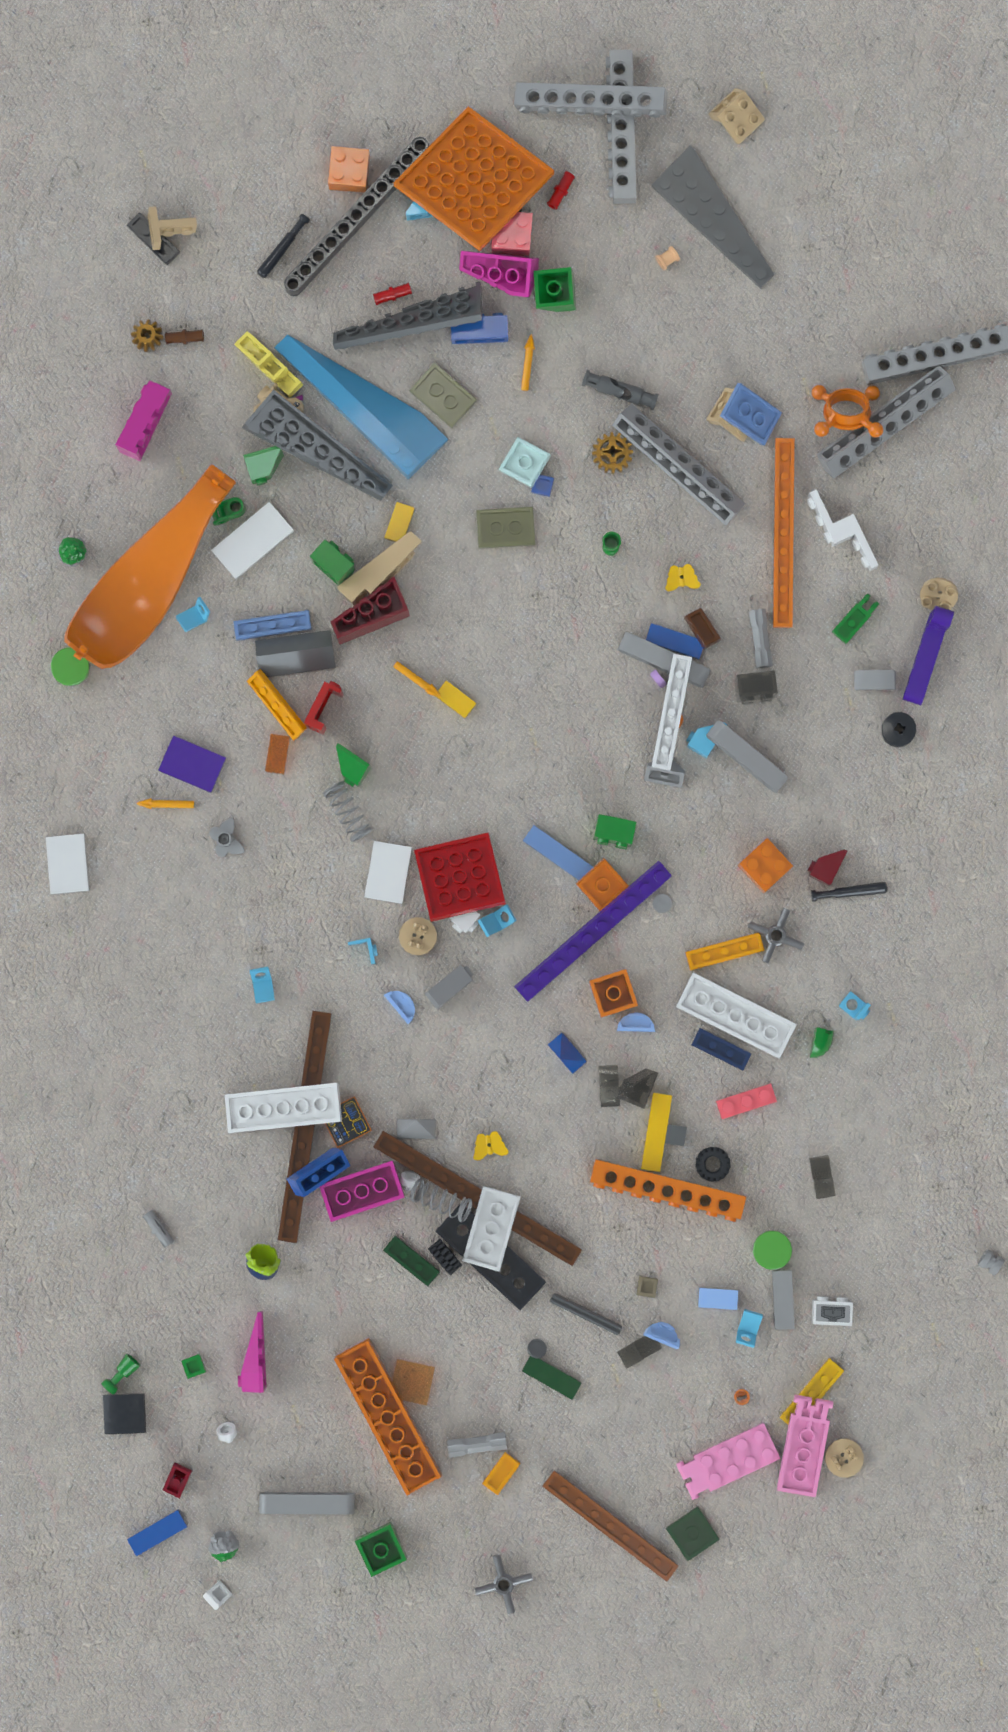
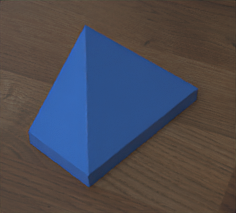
M563 1033L559 1034L548 1044L572 1074L587 1062Z

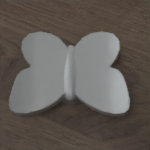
M233 818L224 821L220 828L213 827L209 831L210 837L218 843L215 850L216 854L220 857H225L228 852L231 854L245 852L244 847L234 839Z

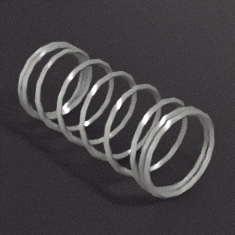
M341 781L329 787L327 790L323 792V794L326 798L338 795L330 802V806L333 807L343 804L336 810L335 815H342L348 813L342 818L340 824H347L354 821L346 829V833H351L359 830L353 837L350 838L351 842H354L370 833L372 829L371 827H368L369 824H366L352 831H347L352 825H354L357 821L363 818L364 815H361L355 819L342 823V821L353 811L359 808V806H356L345 812L336 814L344 805H346L354 798L351 797L343 802L331 805L339 796H341L348 790V788H346L338 793L330 795L345 785L344 781Z
M422 1178L415 1182L410 1194L411 1201L418 1202L421 1200L422 1206L430 1204L432 1210L439 1208L441 1214L449 1211L450 1218L458 1215L459 1222H464L467 1219L472 1207L471 1199L464 1197L457 1214L451 1216L450 1210L456 1200L457 1193L453 1195L447 1211L442 1212L441 1204L445 1200L448 1190H444L440 1204L436 1208H432V1200L438 1191V1185L435 1186L432 1192L431 1200L424 1205L423 1196L428 1189L429 1181L425 1185ZM421 1182L419 1191L414 1198L415 1190L418 1184ZM469 1202L467 1211L462 1218L463 1211L467 1203Z

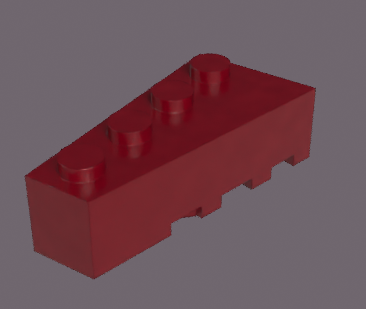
M395 577L389 579L386 584L375 589L372 594L364 597L358 604L352 608L350 607L331 621L339 645L410 617L409 610Z

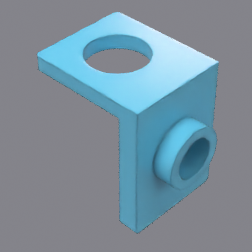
M198 597L195 606L176 615V619L183 630L188 632L207 622L210 610L202 598Z
M508 904L478 920L486 937L503 930L517 921ZM503 911L509 916L508 922H505L501 917Z
M371 938L348 942L349 946L367 943L371 964H376L375 956H378L376 944L372 945Z
M269 967L249 970L256 1004L275 1000ZM257 973H265L264 976H256Z
M851 991L839 1004V1007L856 1021L860 1018L864 1019L870 1012L868 1008L871 1006L869 1003L863 1002ZM849 999L856 1000L857 1008L855 1010L847 1008L846 1003Z
M744 1309L737 1329L736 1343L752 1348L755 1347L756 1335L763 1314ZM741 1337H748L751 1341H745Z

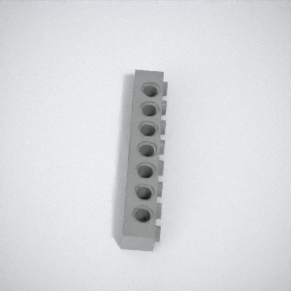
M610 50L609 57H606V68H610V75H606V85L633 86L632 50ZM620 68L624 70V73L619 75L615 73V70ZM607 99V105L611 104L614 99ZM626 99L624 105H629L632 99ZM607 113V124H611V131H608V142L612 144V149H608V161H612V168H609V179H612L613 186H609V198H613V204L636 203L634 117L630 114L613 116L612 113ZM624 124L626 128L619 130L616 128V125ZM623 142L626 144V147L620 149L616 144ZM625 161L627 165L625 167H619L617 165V162ZM624 179L627 181V184L621 186L617 181Z
M516 82L514 105L521 113L538 111L541 114H548L549 111L557 114L575 112L577 115L593 113L597 116L612 113L613 116L630 114L633 117L649 115L650 117L658 118L660 115H666L668 92L665 87ZM534 96H539L536 102H531ZM552 97H558L557 101L550 103ZM571 97H576L575 102L568 103ZM589 98H595L593 103L587 104ZM613 98L614 100L611 104H605L607 99ZM626 99H632L629 105H624ZM646 99H650V100H651V102H650L649 105H647V106H643V105H642V103H643Z
M1000 324L995 326V329L987 330V328H982L970 335L969 332L959 334L957 338L944 337L935 343L926 341L918 347L909 345L897 352L893 349L885 351L884 355H868L862 362L866 384L871 385L931 371L937 366L944 368L1008 353V326ZM996 337L998 344H992L989 338ZM977 341L980 344V348H973L971 342ZM952 346H960L962 352H954ZM934 350H941L943 356L937 357L934 354ZM922 354L925 360L918 361L915 355ZM897 359H905L906 365H899ZM884 362L887 364L888 369L882 370L878 364Z
M937 366L871 414L869 421L872 423L878 422L883 426L884 431L880 437L874 438L870 436L868 429L863 426L859 429L849 430L816 454L823 469L834 479L956 389L949 373L940 366Z
M633 404L622 411L612 426L724 525H727L745 505L740 498Z

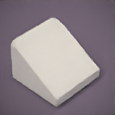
M219 1580L203 1597L214 1610H217L233 1594Z

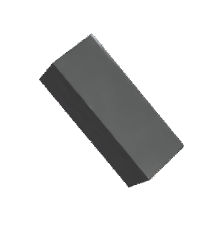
M331 630L255 640L258 669H261L267 678L336 668Z

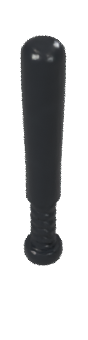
M300 214L298 222L290 232H287L281 242L257 270V274L260 277L266 278L295 240L296 235L304 224L310 222L307 216Z
M886 882L834 888V890L816 892V890H811V900L815 902L817 899L883 894L888 891Z

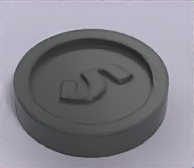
M534 1339L528 1344L527 1351L531 1357L539 1359L546 1354L547 1346L542 1340Z

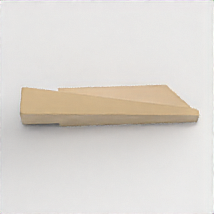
M408 532L341 583L337 589L355 606L367 593L369 595L372 594L375 589L383 586L389 579L395 577L415 555L414 550L422 541L412 532Z

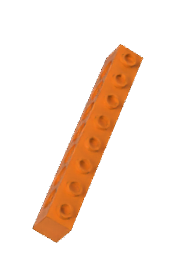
M595 1159L590 1182L596 1188L604 1189L605 1186L612 1187V1191L623 1194V1191L631 1192L630 1196L641 1199L642 1195L650 1197L649 1201L661 1203V1200L669 1201V1206L679 1208L681 1204L688 1206L687 1210L698 1213L699 1209L706 1211V1215L717 1217V1214L725 1215V1220L736 1222V1218L741 1219L746 1201V1196ZM610 1171L615 1172L617 1176L616 1180L612 1183L607 1182L605 1178L606 1174ZM628 1176H632L635 1179V1184L632 1187H627L624 1184V1180ZM646 1181H652L654 1184V1189L651 1192H646L643 1189V1184ZM667 1185L673 1189V1193L668 1197L662 1194L663 1187ZM684 1190L691 1192L692 1196L689 1201L681 1199V1193ZM703 1195L710 1197V1203L707 1206L700 1204V1197ZM723 1199L729 1202L728 1209L724 1211L720 1210L718 1206L719 1202Z

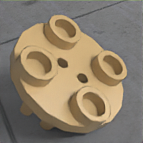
M937 577L930 579L921 588V604L930 610H933L935 606L951 610L958 601L957 587L952 581L945 578Z
M415 917L409 919L402 925L399 931L400 944L406 952L412 955L427 954L434 948L437 942L436 929L425 918Z
M841 1438L833 1441L825 1451V1462L827 1468L834 1475L848 1478L860 1471L864 1463V1454L861 1447L855 1441L849 1438Z

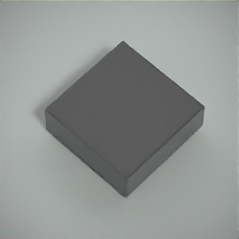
M668 1124L665 1143L684 1146L687 1127Z

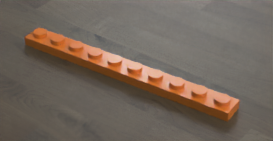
M775 438L773 628L793 627L795 438Z

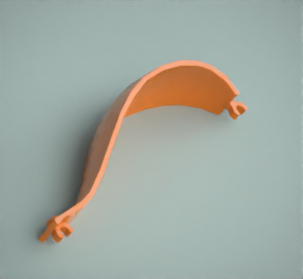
M211 464L192 489L136 541L102 576L76 611L65 632L64 642L75 651L73 655L78 660L85 658L101 669L112 668L132 655L148 639L172 605L211 516L236 484L232 478Z

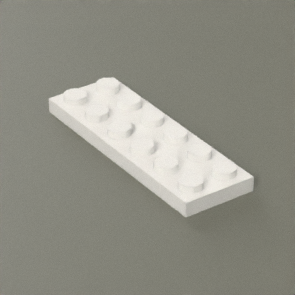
M692 973L676 1005V1008L780 1059L797 1025L695 973Z
M339 1083L225 1095L228 1133L342 1122Z

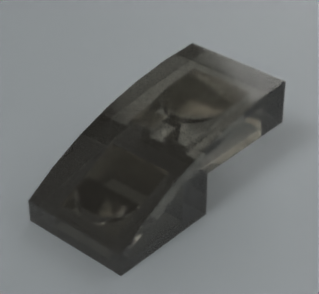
M618 1065L598 1066L601 1107L620 1106Z
M829 1156L809 1158L816 1199L836 1196Z
M642 1336L617 1351L627 1369L661 1350L662 1346L658 1341Z

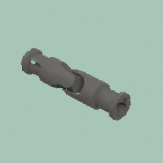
M588 369L582 382V386L587 385L596 388L598 392L614 395L636 405H645L650 407V410H654L659 396L657 393L654 395L645 392L640 387L617 382L611 377L593 374ZM626 388L631 391V395H623Z

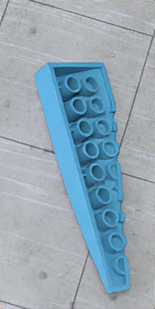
M287 335L274 347L408 480L448 441V438L421 412L290 335Z

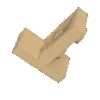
M156 206L148 208L147 216L153 250H160V235L170 237L174 234L190 235L196 233V218L158 220Z

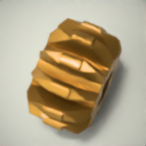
M147 319L146 324H144L141 320L139 321L140 327L137 325L133 326L136 332H131V336L134 337L132 342L137 344L138 350L144 347V351L148 352L149 347H151L152 351H155L154 345L161 346L158 340L164 338L160 334L162 328L157 327V322L151 324L150 320ZM148 333L150 338L146 339L144 334Z

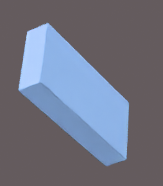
M699 1288L698 1307L737 1310L738 1290Z

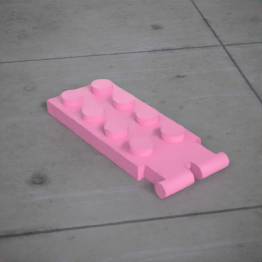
M794 1395L793 1402L797 1404L795 1413L790 1415L777 1491L816 1497L830 1424L827 1414L828 1409L833 1408V1401L816 1398L815 1404L811 1405L812 1397Z
M761 1423L693 1455L694 1460L685 1464L683 1461H680L676 1466L683 1480L691 1477L692 1481L685 1485L692 1500L699 1497L698 1493L708 1488L710 1492L779 1460L780 1456L765 1424Z

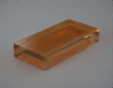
M270 735L265 772L284 775L290 736Z

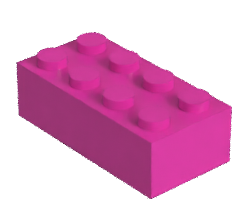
M394 1160L326 1182L319 1187L331 1222L405 1198Z

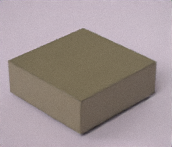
M639 1276L636 1295L655 1298L658 1279Z

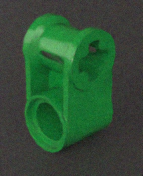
M237 497L222 501L212 515L213 525H221L229 520L243 516L246 511L243 501ZM240 503V510L232 511L233 504Z

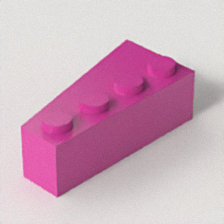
M150 380L147 385L144 384L141 390V397L135 403L133 412L115 444L120 453L141 462L172 395L170 389Z

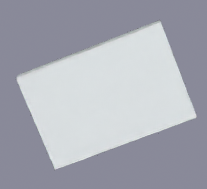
M85 834L46 837L50 894L89 891Z
M374 841L364 898L398 904L403 903L412 847Z

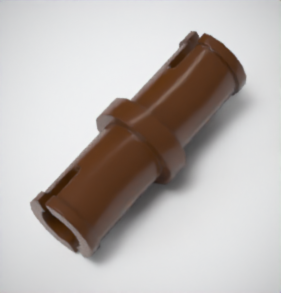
M182 329L181 332H165L166 345L176 343L187 345L188 342H204L203 329L194 331Z

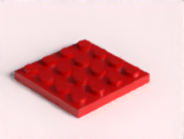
M489 832L414 850L431 922L506 904Z

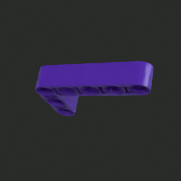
M935 606L930 612L902 700L922 705L944 634L951 625L954 611Z

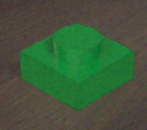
M200 1354L181 1360L187 1379L207 1372Z

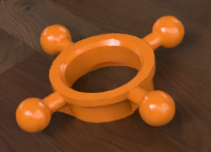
M816 385L812 388L811 394L814 399L826 401L823 409V416L826 422L821 421L815 425L814 432L817 436H826L829 433V428L832 426L842 430H855L864 426L868 429L870 436L874 438L880 437L883 434L884 429L880 423L869 421L871 417L869 400H877L880 396V390L877 386H869L865 394L851 388L838 389L830 394L827 393L826 388L822 385ZM840 401H851L859 404L864 411L857 415L848 416L835 412L831 407Z

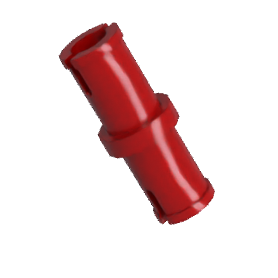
M565 171L558 185H555L554 192L547 202L550 208L557 210L564 196H567L568 189L575 179L572 173Z
M408 282L394 288L391 286L388 290L373 293L376 305L391 300L393 302L397 301V298L410 295L412 291Z

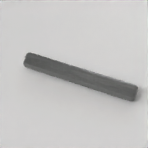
M556 1293L553 1294L550 1300L552 1304L613 1334H620L621 1325Z

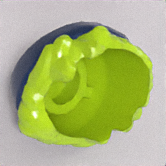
M256 1244L245 1254L246 1267L255 1278L269 1280L277 1274L281 1259L278 1258L274 1247L266 1244Z

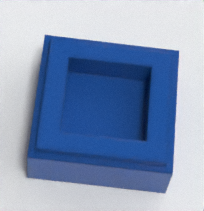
M540 474L532 487L531 493L550 497L554 478Z

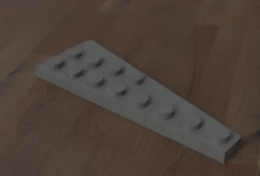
M690 145L655 180L651 187L761 289L774 276V273Z
M475 282L476 286L468 289L464 287L458 288L459 292L447 295V293L441 294L434 301L431 299L407 306L402 308L403 312L392 316L391 313L385 314L386 318L377 321L373 319L368 320L363 326H351L334 332V349H346L352 346L365 345L377 341L382 342L387 339L401 338L406 335L420 334L426 331H436L441 328L456 327L461 324L481 321V282Z
M275 390L268 395L242 426L244 430L380 501L393 486Z

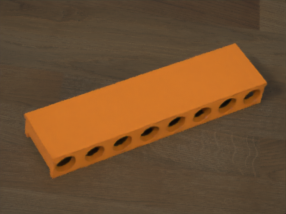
M368 1338L335 1356L334 1360L406 1495L408 1496L421 1487L443 1476L370 1339Z

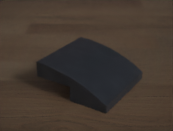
M145 1393L103 1395L104 1434L146 1433Z

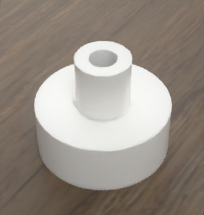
M404 1171L401 1174L400 1183L405 1186L404 1189L406 1191H411L415 1182L420 1179V1175L414 1171Z
M231 1422L219 1425L216 1430L219 1440L226 1443H231L237 1435L236 1427Z

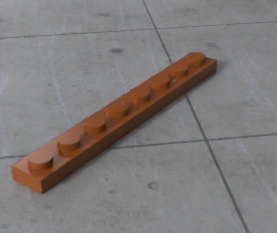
M555 1470L542 1485V1487L666 1582L678 1568L674 1561Z

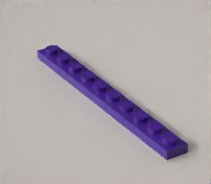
M657 861L514 987L527 1002L531 1000L671 878L672 875L660 861Z

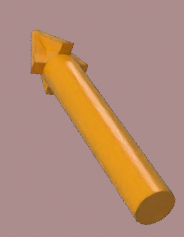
M530 334L524 348L526 351L521 385L522 391L529 390L533 350H535L532 334Z
M397 661L393 667L426 690L427 694L441 697L433 684L427 683Z
M150 798L137 802V805L149 809L194 808V801L152 800Z

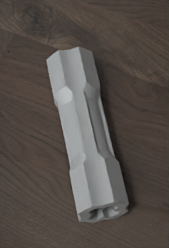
M766 609L751 610L749 615L753 632L756 668L772 667Z
M505 1432L466 1439L447 1440L449 1458L471 1453L507 1449Z

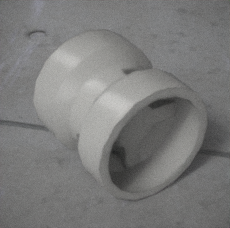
M987 1249L981 1256L978 1266L986 1269L989 1268V1273L995 1276L1002 1267L1004 1259L1000 1256L995 1258L993 1252Z

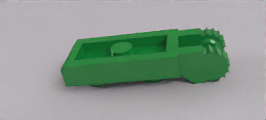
M868 593L859 603H856L832 631L845 645L871 617V613L879 605L877 601L874 602L868 611L862 607L870 599Z

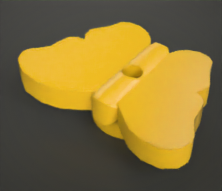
M690 564L679 568L673 565L668 573L665 590L671 592L679 586L698 589L701 584Z
M493 1131L490 1135L486 1136L484 1134L477 1135L474 1160H481L487 1154L492 1155L493 1152L501 1156L509 1153L497 1131Z

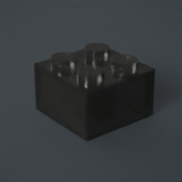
M775 670L739 674L734 679L737 702H742V705L753 704L755 700H761V703L771 702L778 694Z

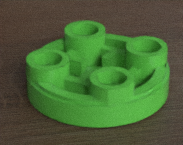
M71 647L58 651L51 661L52 675L59 683L65 686L78 685L89 676V661L85 658L81 660L73 656L75 651Z
M765 1231L756 1238L753 1245L755 1260L766 1269L776 1270L782 1268L789 1262L792 1255V1246L789 1239L778 1231Z

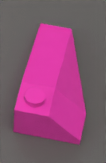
M461 251L460 271L480 279L495 288L497 287L509 295L530 297L534 287V271H538L539 258Z
M263 1311L257 1312L241 1375H238V1387H242V1392L261 1393L267 1389Z

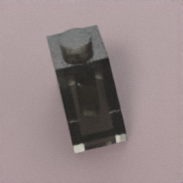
M645 1068L624 1079L619 1087L617 1098L645 1109L658 1072Z

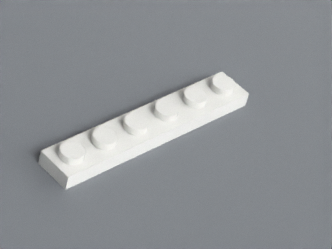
M673 654L652 761L653 768L671 770L692 657Z

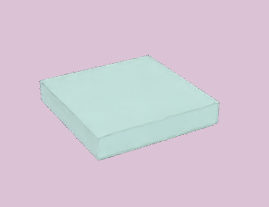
M517 437L501 464L499 471L532 488L551 455Z

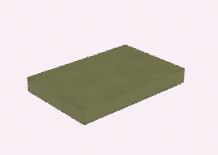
M435 362L409 390L450 428H453L477 402L473 395Z
M533 507L476 510L479 549L535 545Z

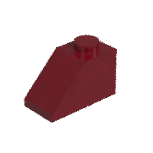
M844 849L819 857L816 862L812 860L808 871H810L809 877L830 886L848 851Z

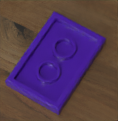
M173 736L158 771L212 793L226 757Z

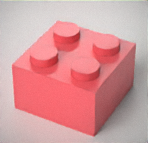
M517 212L493 237L492 253L530 256L533 213Z

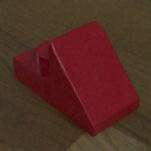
M174 1462L162 1490L180 1499L193 1470Z

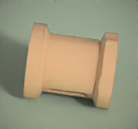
M672 246L668 247L669 250L660 256H655L657 263L663 270H666L667 266L674 261L678 262L680 260L678 253Z

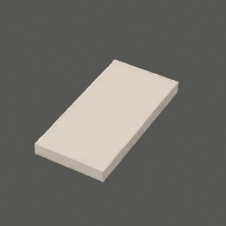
M268 502L211 551L237 580L292 534L294 530L274 506Z
M483 1186L462 1261L500 1272L521 1196Z

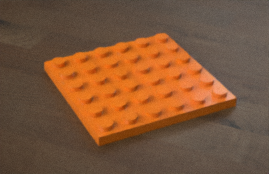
M468 106L396 179L394 187L477 250L481 251L554 175V170Z

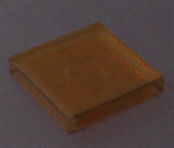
M397 1359L392 1383L398 1391L401 1400L427 1406L435 1367ZM390 1391L389 1397H390V1398H394V1396L392 1395V1393H391V1391Z

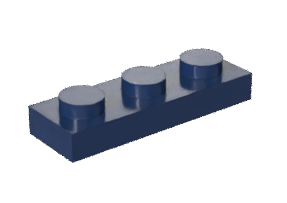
M699 1028L691 1046L742 1071L752 1054Z

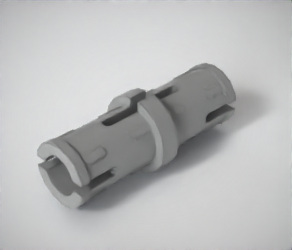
M153 1210L142 1216L152 1229L151 1233L157 1236L164 1248L174 1242V1239L165 1229L166 1225L160 1222Z

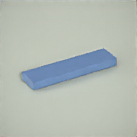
M309 610L233 621L236 641L312 630Z
M533 825L523 839V842L577 880H580L593 868L589 863L535 825Z

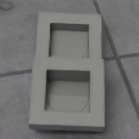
M854 671L855 690H896V671Z

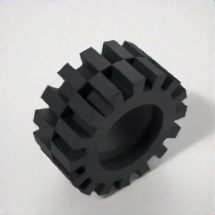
M705 1148L696 1157V1171L707 1181H720L729 1173L731 1168L730 1158L721 1148ZM712 1156L720 1160V1168L715 1172L709 1171L705 1165L706 1160Z
M441 1239L428 1248L433 1257L450 1276L462 1266L461 1262Z

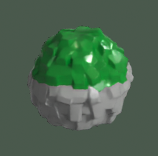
M79 537L63 538L59 548H57L60 561L69 567H76L81 562L83 563L88 555L86 543Z
M218 1531L211 1537L208 1549L212 1557L223 1562L235 1556V1553L238 1551L239 1541L232 1531Z

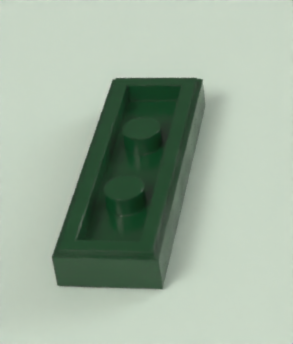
M396 1235L383 1250L427 1287L440 1273L437 1268Z
M530 1356L522 1369V1372L571 1400H573L582 1382L540 1358L535 1359Z

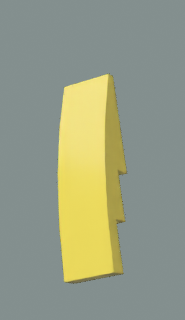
M248 331L234 344L274 384L277 383L278 388L289 398L303 386L302 382Z

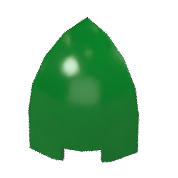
M815 1028L810 1058L823 1056L830 1049L834 1031Z

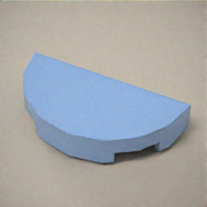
M400 991L386 993L384 995L409 1025L415 1014V1005L411 997Z
M634 1012L627 1014L618 1023L617 1031L655 1032V1027L648 1016L643 1013Z
M658 1322L646 1328L643 1334L674 1349H679L680 1339H678L674 1327L668 1323Z

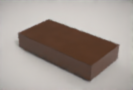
M702 608L684 617L703 649L721 640Z

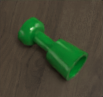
M611 531L603 536V552L608 556L617 554L621 545V537L618 533Z
M126 1353L117 1366L118 1372L111 1380L105 1379L101 1383L102 1386L114 1395L118 1391L116 1386L124 1376L128 1378L141 1365L135 1358Z

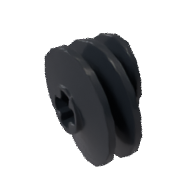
M894 712L882 724L883 739L890 746H906L915 737L916 723L906 713ZM897 725H899L900 728H903L901 734H899L898 731L894 730L897 727Z

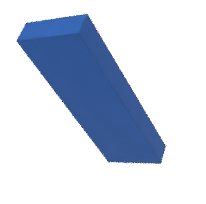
M653 623L650 625L646 637L647 641L662 648L698 660L700 659L703 647L697 638Z
M176 1510L131 1536L127 1541L137 1557L188 1526L180 1511Z

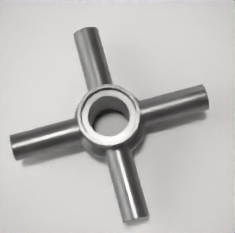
M783 908L777 924L769 928L750 921L748 928L765 935L769 943L762 958V961L769 964L775 947L783 943L799 950L803 948L804 943L786 936V931L783 928L790 913L789 909ZM777 930L780 932L781 939L779 941H774L771 938L772 931Z
M500 1554L495 1555L493 1560L498 1576H496L493 1583L476 1587V1596L496 1591L498 1594L503 1595L507 1613L512 1614L515 1612L510 1593L515 1585L533 1581L531 1573L512 1578L509 1574L505 1573ZM501 1580H507L510 1585L508 1588L502 1589L498 1583Z

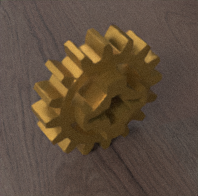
M613 432L610 433V437L603 434V440L597 438L598 445H593V449L597 450L592 452V456L597 457L593 462H599L598 469L604 467V473L611 470L612 474H614L617 469L621 473L622 467L628 468L627 462H632V458L629 456L633 454V450H629L632 444H626L627 438L621 439V433H618L616 437ZM609 442V445L606 448L601 449V447L605 443ZM616 442L620 443L623 448H620ZM610 450H614L615 457H611ZM624 457L622 462L616 464L619 458ZM602 459H606L609 464L605 463Z

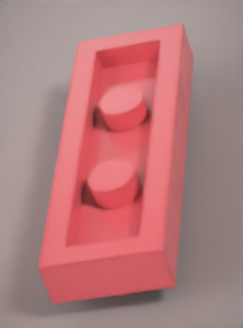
M770 1083L717 1100L716 1104L721 1119H725L775 1103L777 1100Z

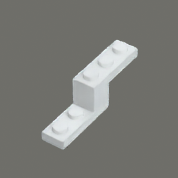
M817 489L810 492L807 502L811 510L814 509L817 514L815 518L818 525L823 526L825 530L823 535L828 544L831 543L832 547L854 538L852 543L856 551L859 550L862 555L861 562L865 568L868 567L869 571L876 569L878 563L855 515L852 514L833 523Z

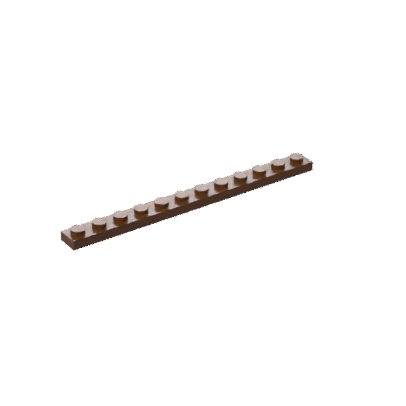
M312 1010L301 1086L320 1085L322 1082L332 1013ZM315 1124L295 1126L287 1178L309 1164ZM286 1181L278 1241L297 1243L304 1197L295 1195L288 1181Z
M382 1131L373 1148L438 1185L440 1188L447 1189L450 1194L454 1195L457 1193V1198L460 1200L464 1197L471 1199L472 1207L477 1209L482 1189L387 1132ZM516 1211L512 1231L573 1267L582 1251L581 1248Z

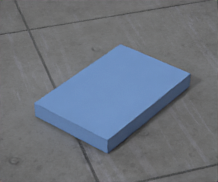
M737 383L720 417L760 445L765 446L782 412L743 384Z

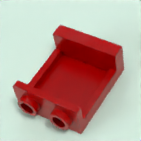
M324 681L304 721L307 728L324 735L327 728L325 724L318 720L331 694L341 698L344 695L340 685L333 681L329 683Z

